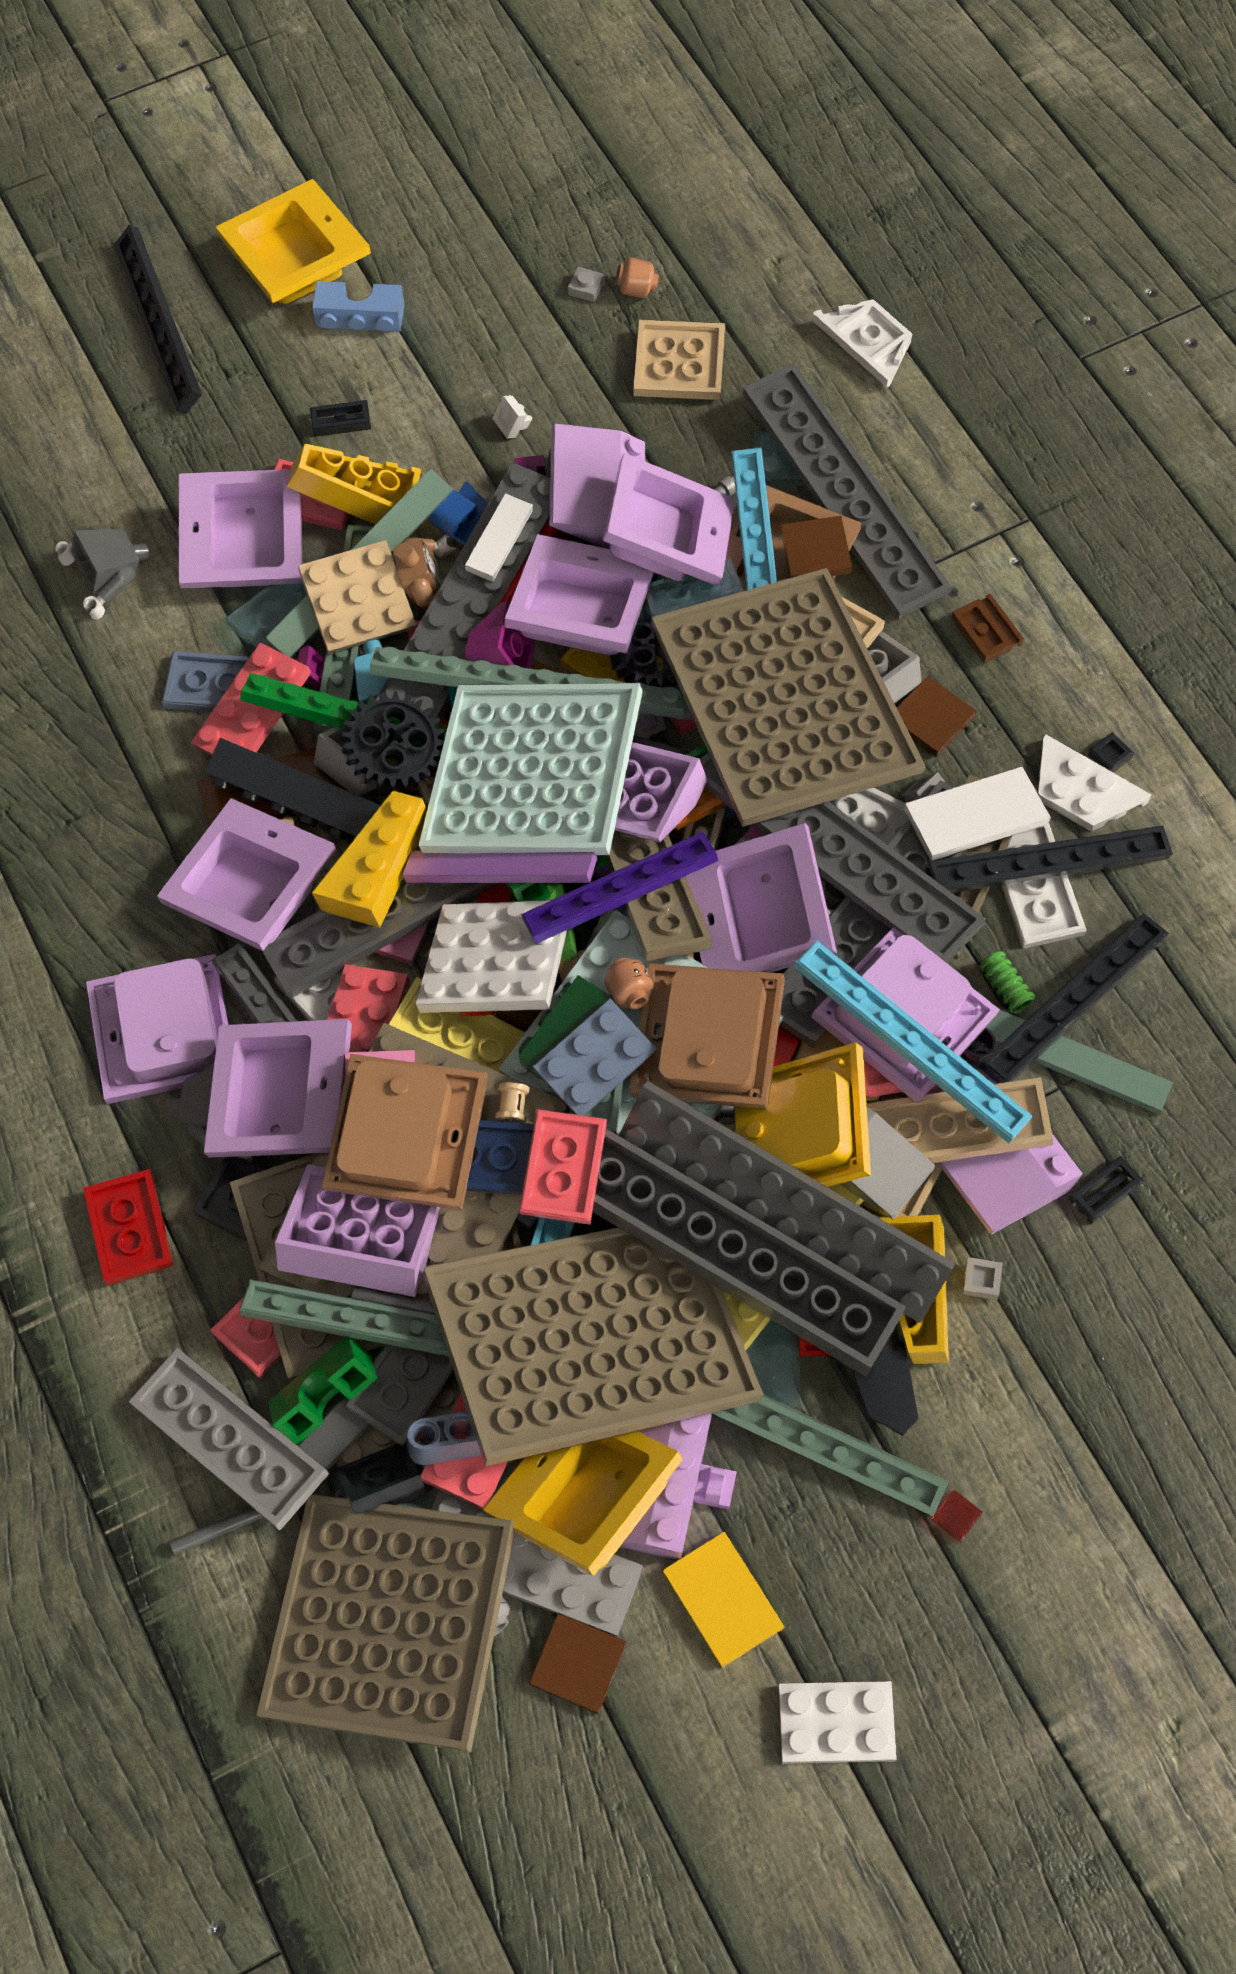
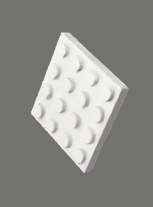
M551 900L444 904L416 1001L419 1013L549 1009L567 930L535 944L523 922L521 914Z

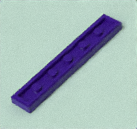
M701 832L521 914L523 922L535 944L540 943L717 862V853L704 832Z

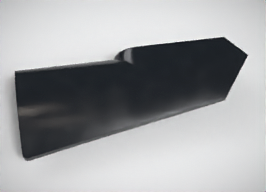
M895 1327L867 1376L852 1368L851 1370L868 1418L903 1436L919 1418L906 1347L903 1342H899L897 1327Z

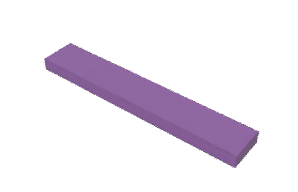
M411 850L403 877L406 883H590L598 857L594 852L422 853L421 850Z

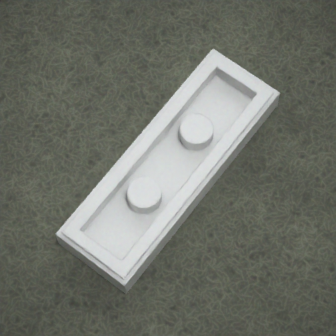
M505 493L466 562L465 570L493 582L533 511V505Z

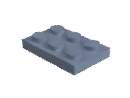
M610 998L534 1065L533 1070L574 1115L585 1116L657 1051V1048Z

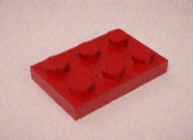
M150 1169L83 1188L102 1276L107 1286L174 1266L155 1182Z

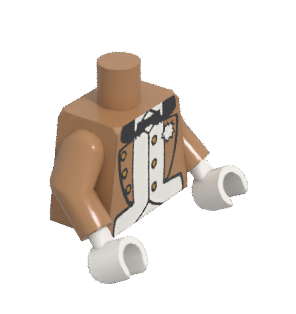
M447 534L436 542L433 539L407 538L393 549L400 582L418 613L429 608L442 585L434 552L440 558H445L456 550L455 547L448 546V543L453 539Z

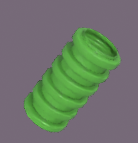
M998 951L986 957L979 966L981 972H986L985 978L987 980H992V988H997V995L1003 996L1002 1002L1005 1005H1009L1008 1011L1010 1013H1017L1028 1007L1033 1002L1035 995L1032 992H1028L1029 987L1027 984H1022L1023 978L1016 975V968H1011V961L1005 960L1006 954L1003 951Z

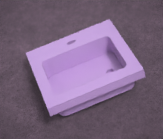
M624 453L619 461L603 541L611 544L610 550L616 557L670 579L681 581L688 574L718 586L723 578L735 498Z
M291 469L179 474V585L181 588L303 584L298 570V566L302 564L301 493L286 487ZM198 527L199 531L194 533L195 528Z
M537 534L505 616V627L520 630L521 634L527 638L606 655H615L619 652L627 653L654 572L616 557L610 549Z
M231 798L159 892L157 898L160 903L264 951L268 944L276 940L311 892L313 882L337 850L330 841Z
M805 823L717 850V862L686 876L712 938L711 949L699 951L702 965L707 968L771 973L794 966L795 962L816 940L832 953H837L810 831ZM712 916L714 917V924H713V925H712V920H711Z
M894 927L853 969L941 1042H946L948 1044L947 1047L958 1056H961L1000 1010L974 990L965 977L916 938L910 935H902ZM828 996L813 1012L811 1018L843 1044L848 1045L856 1042L863 1047V1060L917 1104L935 1085L932 1080L831 997Z
M216 954L174 961L86 981L102 1090L106 1104L183 1088V1081L187 1077L197 1075L204 1068L215 1062L219 1025H229L221 976L212 963V959L216 957ZM116 1035L117 1040L112 1042V1037Z
M348 1019L219 1025L204 1153L209 1158L329 1153L345 1082V1053H349L352 1023Z

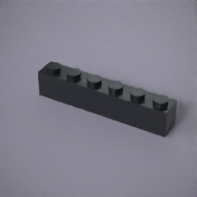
M221 737L205 770V773L212 779V785L225 791H229L230 787L240 790L242 798L254 803H258L259 799L270 803L269 809L286 816L289 811L299 815V822L313 828L320 824L329 828L328 834L341 840H345L346 836L355 839L381 807L377 803Z

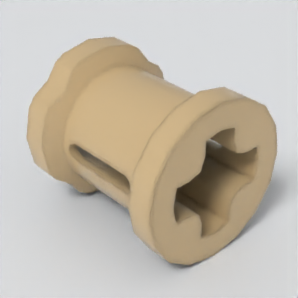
M513 1082L500 1083L498 1091L501 1092L500 1110L496 1113L495 1119L502 1122L526 1123V1116L523 1112L525 1095L529 1094L530 1087Z

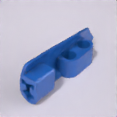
M466 481L459 492L453 489V492L430 515L429 522L464 546L487 507L488 502Z

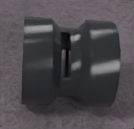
M985 1028L960 1057L974 1069H979L981 1061L994 1050L996 1042L993 1033Z

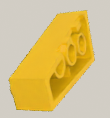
M304 444L292 464L286 487L376 525L419 481L421 469L411 467L410 470L398 468L397 463L388 461L385 464L369 461V457L358 455L356 458L344 456L342 451Z
M392 791L312 892L321 911L381 928L403 879V872L411 850H416L420 842L427 813L423 799Z
M940 1215L895 1217L894 1220L889 1217L880 1218L945 1257L944 1226ZM945 1281L921 1323L904 1313L899 1320L913 1364L949 1363Z

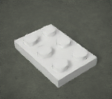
M891 1681L779 1684L782 1764L896 1761Z

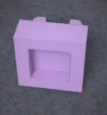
M701 1464L694 1502L729 1510L737 1472Z

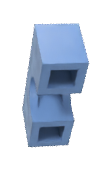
M317 281L312 307L316 327L401 331L405 305L402 285L373 284L372 293L367 299L353 301L348 299L345 282Z

